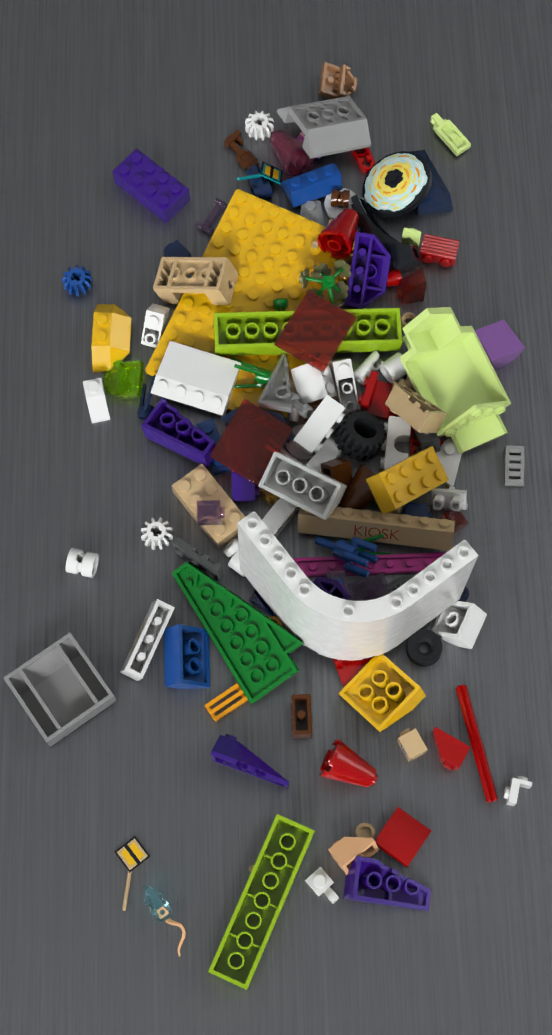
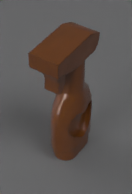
M239 130L225 139L224 146L226 148L231 147L236 152V159L245 170L254 165L259 166L255 155L247 149H242L237 144V142L241 145L244 144Z

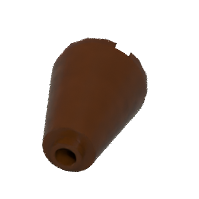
M361 464L338 505L342 508L349 507L363 510L376 501L366 481L367 478L375 475V473Z

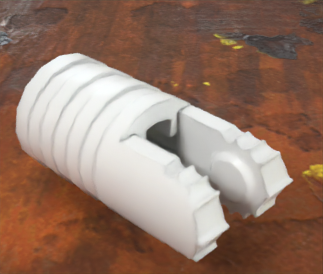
M377 350L373 351L353 372L355 380L361 385H364L366 376L370 377L371 371L377 372L382 359H378L380 355Z

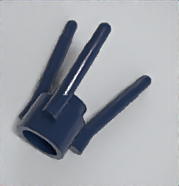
M156 375L153 376L145 403L146 384L142 386L137 417L143 421L146 420L154 409V406L149 403Z

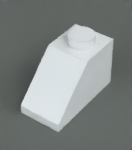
M96 378L83 381L92 424L110 420L102 379Z

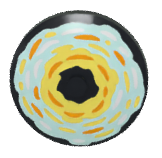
M400 151L389 154L376 162L367 173L362 188L363 197L369 208L380 216H402L417 208L425 200L431 189L432 172L425 159L414 152Z

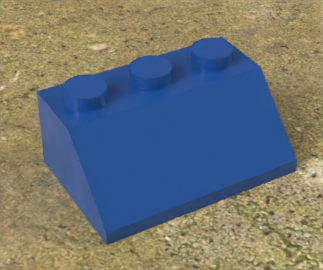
M331 163L284 180L280 185L294 208L305 204L307 201H313L332 194V189L342 190V179L335 163Z
M182 624L165 628V687L175 689L210 688L209 634L206 629Z

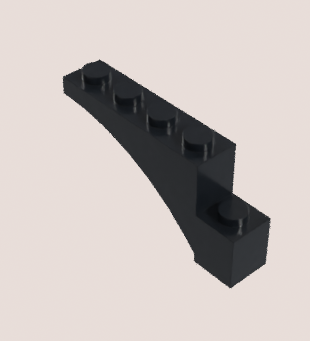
M357 194L351 197L352 209L359 215L358 227L362 230V233L377 236L390 253L395 269L406 272L423 263L417 246L410 243L405 245L397 241L379 225L369 210L365 198Z

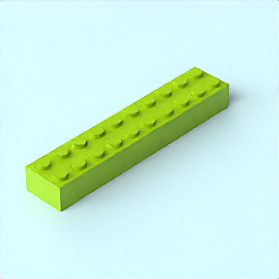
M400 308L214 313L213 319L215 355L373 352L376 350L377 352L400 351L402 345Z

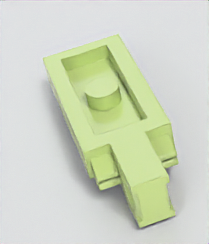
M438 113L431 116L430 122L433 125V130L456 156H459L471 147V143L450 119L443 120Z

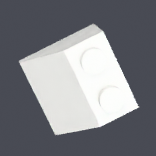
M457 601L437 616L431 631L435 632L440 639L450 644L472 649L487 614L474 603Z

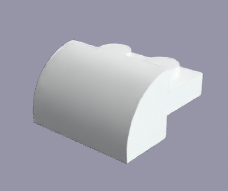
M316 361L291 369L296 391L300 397V403L312 404L322 401L326 395H329L331 398L338 396L328 361Z

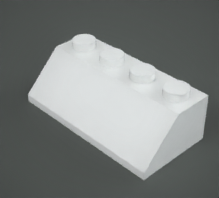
M274 451L258 485L324 520L338 506L347 488V485Z

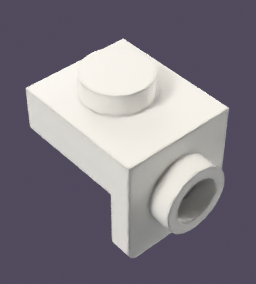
M523 776L512 778L509 787L506 786L503 798L507 799L506 805H516L519 787L530 789L533 782L528 781V778Z

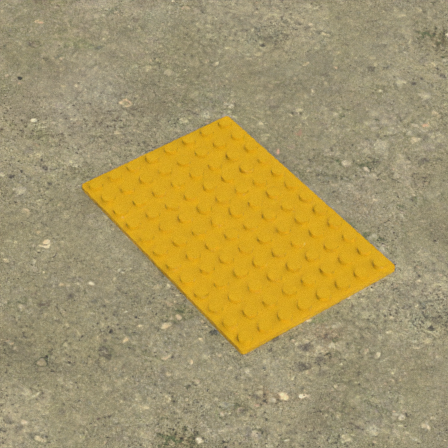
M240 189L235 190L202 256L228 258L239 273L230 305H213L205 293H183L145 368V372L151 376L157 374L170 341L215 354L214 313L276 311L273 306V299L279 298L288 299V306L285 311L329 310L323 309L325 305L331 304L328 290L324 289L321 293L324 295L323 306H313L305 298L307 290H313L314 288L319 290L322 287L321 283L308 281L307 287L303 289L302 284L299 282L300 273L306 267L309 268V277H311L314 266H319L321 263L328 265V268L332 271L331 276L336 273L334 262L340 259L331 257V253L327 251L324 253L319 246L317 249L311 247V243L317 240L319 234L326 226ZM354 239V244H353L352 252L349 254L352 258H353V251H354L355 239ZM338 276L335 278V284L341 281ZM349 279L344 281L345 285L347 286L349 284ZM317 353L286 354L289 362L290 381L293 379L291 369L312 363ZM282 354L221 357L227 359L235 358L259 368L270 370L272 375ZM240 369L235 385L257 383V381H254L255 374ZM266 385L263 388L236 389L234 387L227 409L233 411L243 404L259 407L258 400ZM268 409V410H272V411H275V412L283 413L284 416H285V418H287V415H288V413H289V412H282V411H278V410ZM247 412L244 414V417L275 431L277 430L279 423L277 420L276 424L265 421V417L258 415L256 419L247 416Z

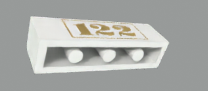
M159 599L152 602L120 673L136 681L143 679L175 607Z

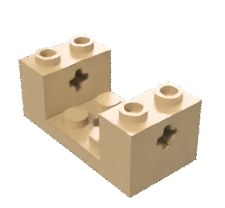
M162 257L153 290L164 304H178L183 293H205L213 305H230L239 273L230 260L225 257ZM195 272L193 277L188 278L189 275Z

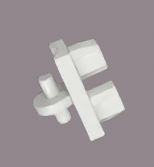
M450 486L449 489H432L433 509L467 510V490H456L453 486Z

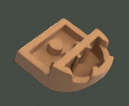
M324 62L321 69L318 95L329 99L350 96L357 87L356 76L353 77L350 72L351 68L345 64L338 67Z

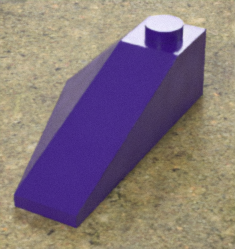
M229 734L219 736L210 754L212 761L288 789L289 781L244 745L236 741V737Z
M356 856L345 879L343 899L429 911L431 889L411 878H407L398 873L399 871L389 868L377 859Z

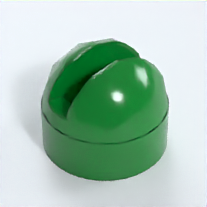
M273 299L274 309L280 311L281 307L282 311H285L288 306V299Z

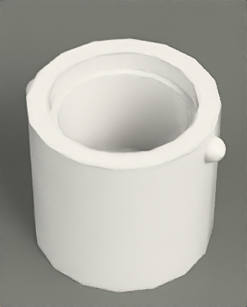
M399 352L386 361H381L379 365L380 372L390 384L393 381H399V379L407 375L400 360L402 354Z

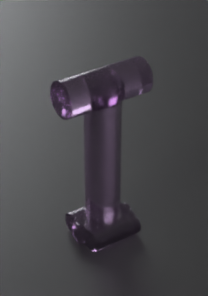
M219 198L215 199V206L205 222L198 221L195 225L196 228L209 235H212L214 229L210 226L221 209L225 210L227 207L226 202Z

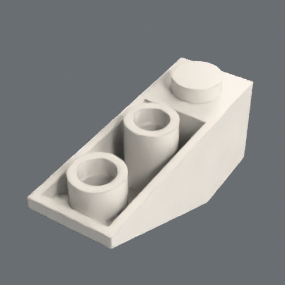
M347 357L330 361L338 401L345 407L343 413L346 415L352 410L360 409L351 358Z

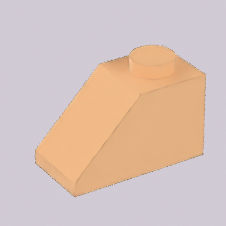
M343 837L341 840L334 842L328 851L347 875L356 856L370 858L379 851V848L373 838Z

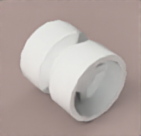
M71 548L66 561V572L76 575L81 572L82 576L94 578L98 568L99 554L89 551L84 553L83 550Z

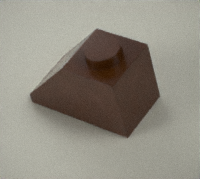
M336 458L321 463L323 474L347 485L348 488L352 480L350 460Z

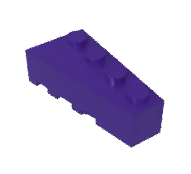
M163 397L141 425L146 438L200 465L203 464L207 468L218 454L215 442L203 431L191 424L189 419L184 418L176 408L171 407Z

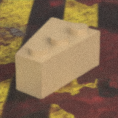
M402 384L394 385L385 402V405L390 408L391 412L400 416L419 433H437L447 415V412Z

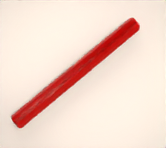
M459 685L456 687V692L486 801L488 803L498 800L468 689L466 685Z

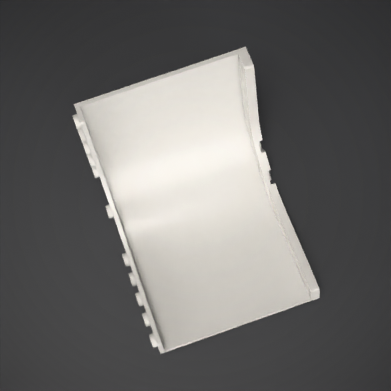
M256 512L250 513L237 523L241 572L284 627L304 642V646L318 652L320 655L338 660H363L364 658L379 656L398 646L460 599L479 556L469 543L463 540L393 592L377 599L352 601L332 596L312 583Z

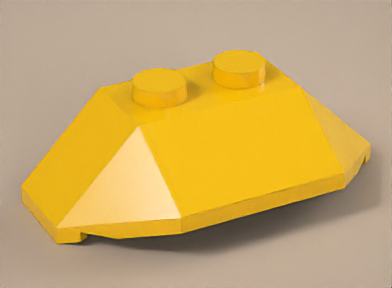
M97 304L94 310L91 344L93 372H112L130 353L132 318L116 304Z

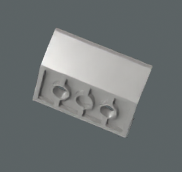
M350 96L277 109V113L284 123L296 122L304 133L305 138L302 148L310 159L371 146L367 118Z

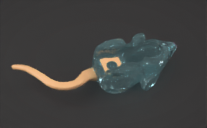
M144 884V904L148 906L152 917L157 922L165 921L170 925L181 928L182 937L178 945V955L181 956L180 949L186 937L184 926L170 918L173 910L168 901L163 897L164 894L156 888Z

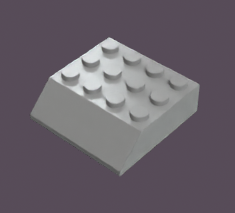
M68 633L3 677L50 747L117 701L71 633Z

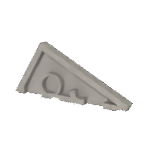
M282 353L258 400L259 407L293 412L289 362L286 354Z

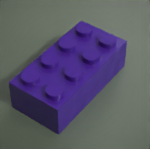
M137 148L112 171L114 182L165 223H168L190 201L189 189Z

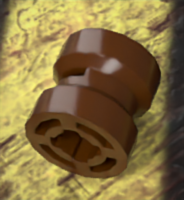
M332 189L331 207L342 206V208H349L350 190L341 192L338 189Z

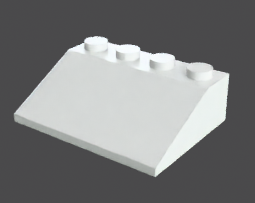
M170 341L156 374L151 393L224 416L226 415L240 370L235 368L234 365H241V363Z

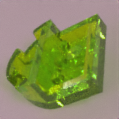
M118 360L112 363L113 367L109 371H105L103 376L104 388L111 395L121 400L140 398L142 395L144 363L140 360L126 363Z

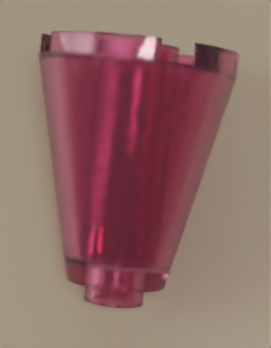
M283 130L275 131L271 135L270 143L284 171L289 176L301 175L305 168L308 170L311 167L315 158L310 159L302 147V141Z

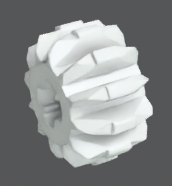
M255 111L254 115L249 113L248 118L245 120L246 133H248L250 138L255 137L256 141L258 138H261L263 141L265 137L270 138L271 133L274 131V120L269 113L265 114L264 111L261 113Z
M161 517L157 522H155L154 518H151L152 523L145 522L146 528H141V533H143L141 539L145 541L146 547L151 545L152 550H155L156 546H159V549L162 550L163 544L166 546L170 545L168 540L173 539L171 534L173 528L169 527L168 521L163 523ZM157 531L160 532V535L158 534V536H154L153 534H156Z

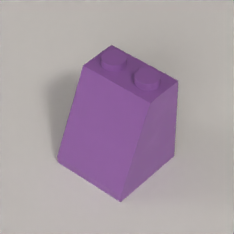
M505 320L474 330L495 371L517 359L525 349Z

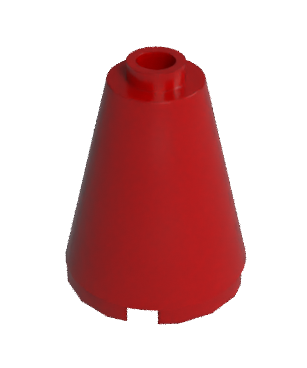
M344 209L319 234L317 239L318 246L324 253L327 251L331 253L333 258L344 259L352 252L359 215L355 210Z
M336 739L332 743L335 746L334 749H328L320 767V770L323 772L319 773V775L323 778L366 788L370 785L373 786L378 778L376 769L345 743Z

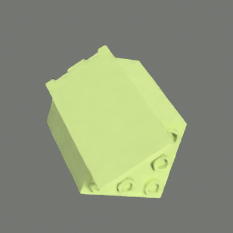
M451 307L426 308L402 328L405 333L402 339L408 351L400 357V360L416 393L447 412L442 425L436 433L437 436L446 435V437H451L458 453L462 454L508 433L499 414L505 412V408L511 402L473 327L460 326Z

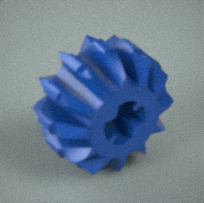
M77 265L74 269L69 267V272L63 273L62 284H64V290L69 291L71 296L76 293L79 297L81 292L86 295V289L91 290L93 278L91 277V272L89 270L86 271L84 266L80 269Z

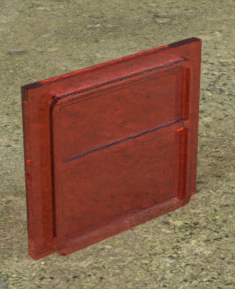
M308 290L275 342V346L324 373L357 317Z
M244 398L209 457L258 486L274 451L280 452L293 428Z

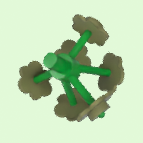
M343 259L334 262L336 273L332 276L330 275L332 271L326 263H321L319 266L315 265L314 271L311 272V277H309V268L307 267L300 273L299 282L302 284L303 289L307 287L308 281L321 283L322 287L319 290L316 288L307 290L305 298L313 306L324 305V295L321 294L324 289L329 292L331 304L325 305L323 309L339 310V307L344 304L338 301L348 297L347 291H349V286L345 285L344 281H339L335 284V278L339 274L342 277L351 276V268Z

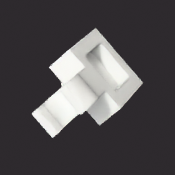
M321 867L305 880L318 897L324 893L332 904L339 899V896L330 888L334 882Z

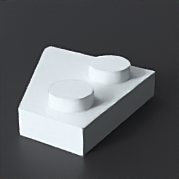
M448 438L440 446V452L436 454L449 479L444 484L450 487L454 486L462 454L458 453L453 441Z

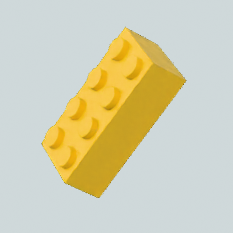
M433 446L380 471L367 478L366 481L382 514H385L449 481Z

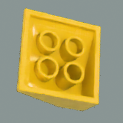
M384 654L374 656L338 693L379 732L411 712L426 697L422 688Z

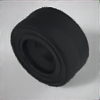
M427 629L418 630L412 634L406 645L408 658L411 662L421 667L435 664L440 658L443 649L440 637L435 632ZM421 643L428 644L430 651L422 653L419 650V645Z

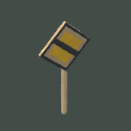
M136 836L114 851L128 870L123 911L127 908L132 871L151 857Z

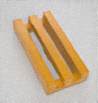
M236 683L204 706L216 723L246 703L248 698L238 683ZM234 691H238L236 694H234L233 696H231L215 708L211 709V707L214 706L216 703H218ZM239 696L242 697L241 700L216 716L214 714Z

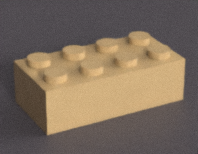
M203 464L171 485L174 495L218 550L238 536L237 523L245 518V516ZM209 502L210 504H212V502H214L213 505H205L204 503Z

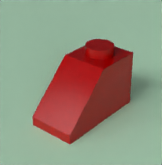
M435 727L431 734L439 761L443 763L442 766L446 769L458 771L471 747Z

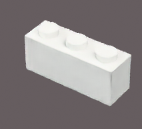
M326 395L292 443L310 456L313 452L317 454L323 446L321 441L324 437L328 439L334 431L333 425L336 422L339 424L344 418L345 414L343 412L345 407L329 395Z

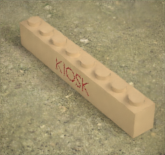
M336 507L326 520L302 508L299 509L298 533L348 539L353 537L366 539L383 534V538L372 542L446 551L452 549L455 521L448 519L418 517L408 514L401 515L389 512L382 514V512L352 509L349 507Z

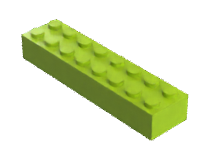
M279 814L276 815L208 970L209 973L248 990L315 834V830Z

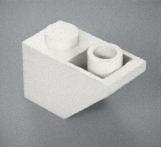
M152 304L146 310L141 344L156 348L167 327L170 308Z

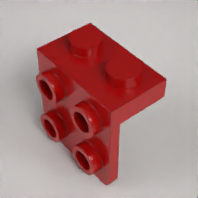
M371 371L370 377L366 376L364 381L365 393H361L358 404H361L360 410L362 412L366 410L369 414L373 413L374 417L388 420L389 416L398 417L397 414L391 412L390 408L385 405L392 391V384L379 381V372Z

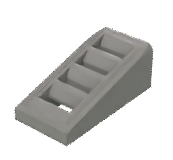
M505 446L504 486L524 487V446ZM509 461H519V463H509ZM509 469H519V471H509ZM509 476H519V479H509Z

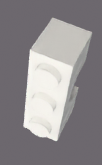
M389 416L388 422H384V430H386L387 435L381 451H385V456L381 457L380 468L383 470L408 457V453L399 452L394 447L398 442H409L411 426L401 417Z

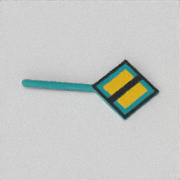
M262 161L260 174L237 177V181L264 177L281 184L283 170Z

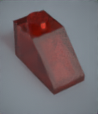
M423 268L414 271L400 280L396 292L398 299L401 298L402 305L424 301L427 283Z

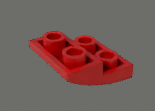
M397 807L375 839V842L380 849L405 867H408L431 833V830Z

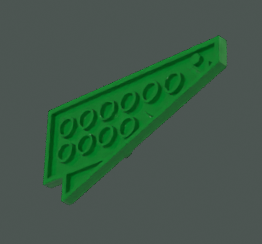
M185 562L172 572L251 704L256 703L300 671L290 653L304 644L301 639L190 562Z

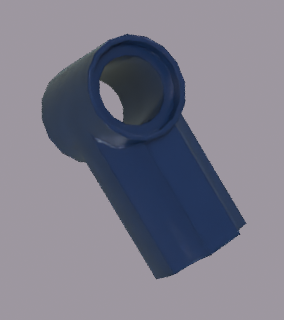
M254 165L246 170V176L260 174V166ZM264 177L248 179L252 195L263 200L273 197L270 183L266 182Z

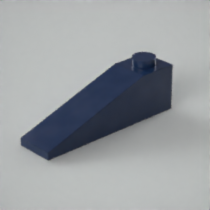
M409 151L423 157L432 172L431 189L425 200L416 208L417 215L453 211L450 193L426 151Z

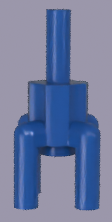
M317 537L315 540V544L333 550V557L345 561L343 565L345 570L364 578H368L370 571L355 566L353 563L367 567L369 562L376 564L378 561V556L365 551H359V547L375 553L378 545L360 538L353 537L351 543L344 540H338L337 543H333L321 537Z

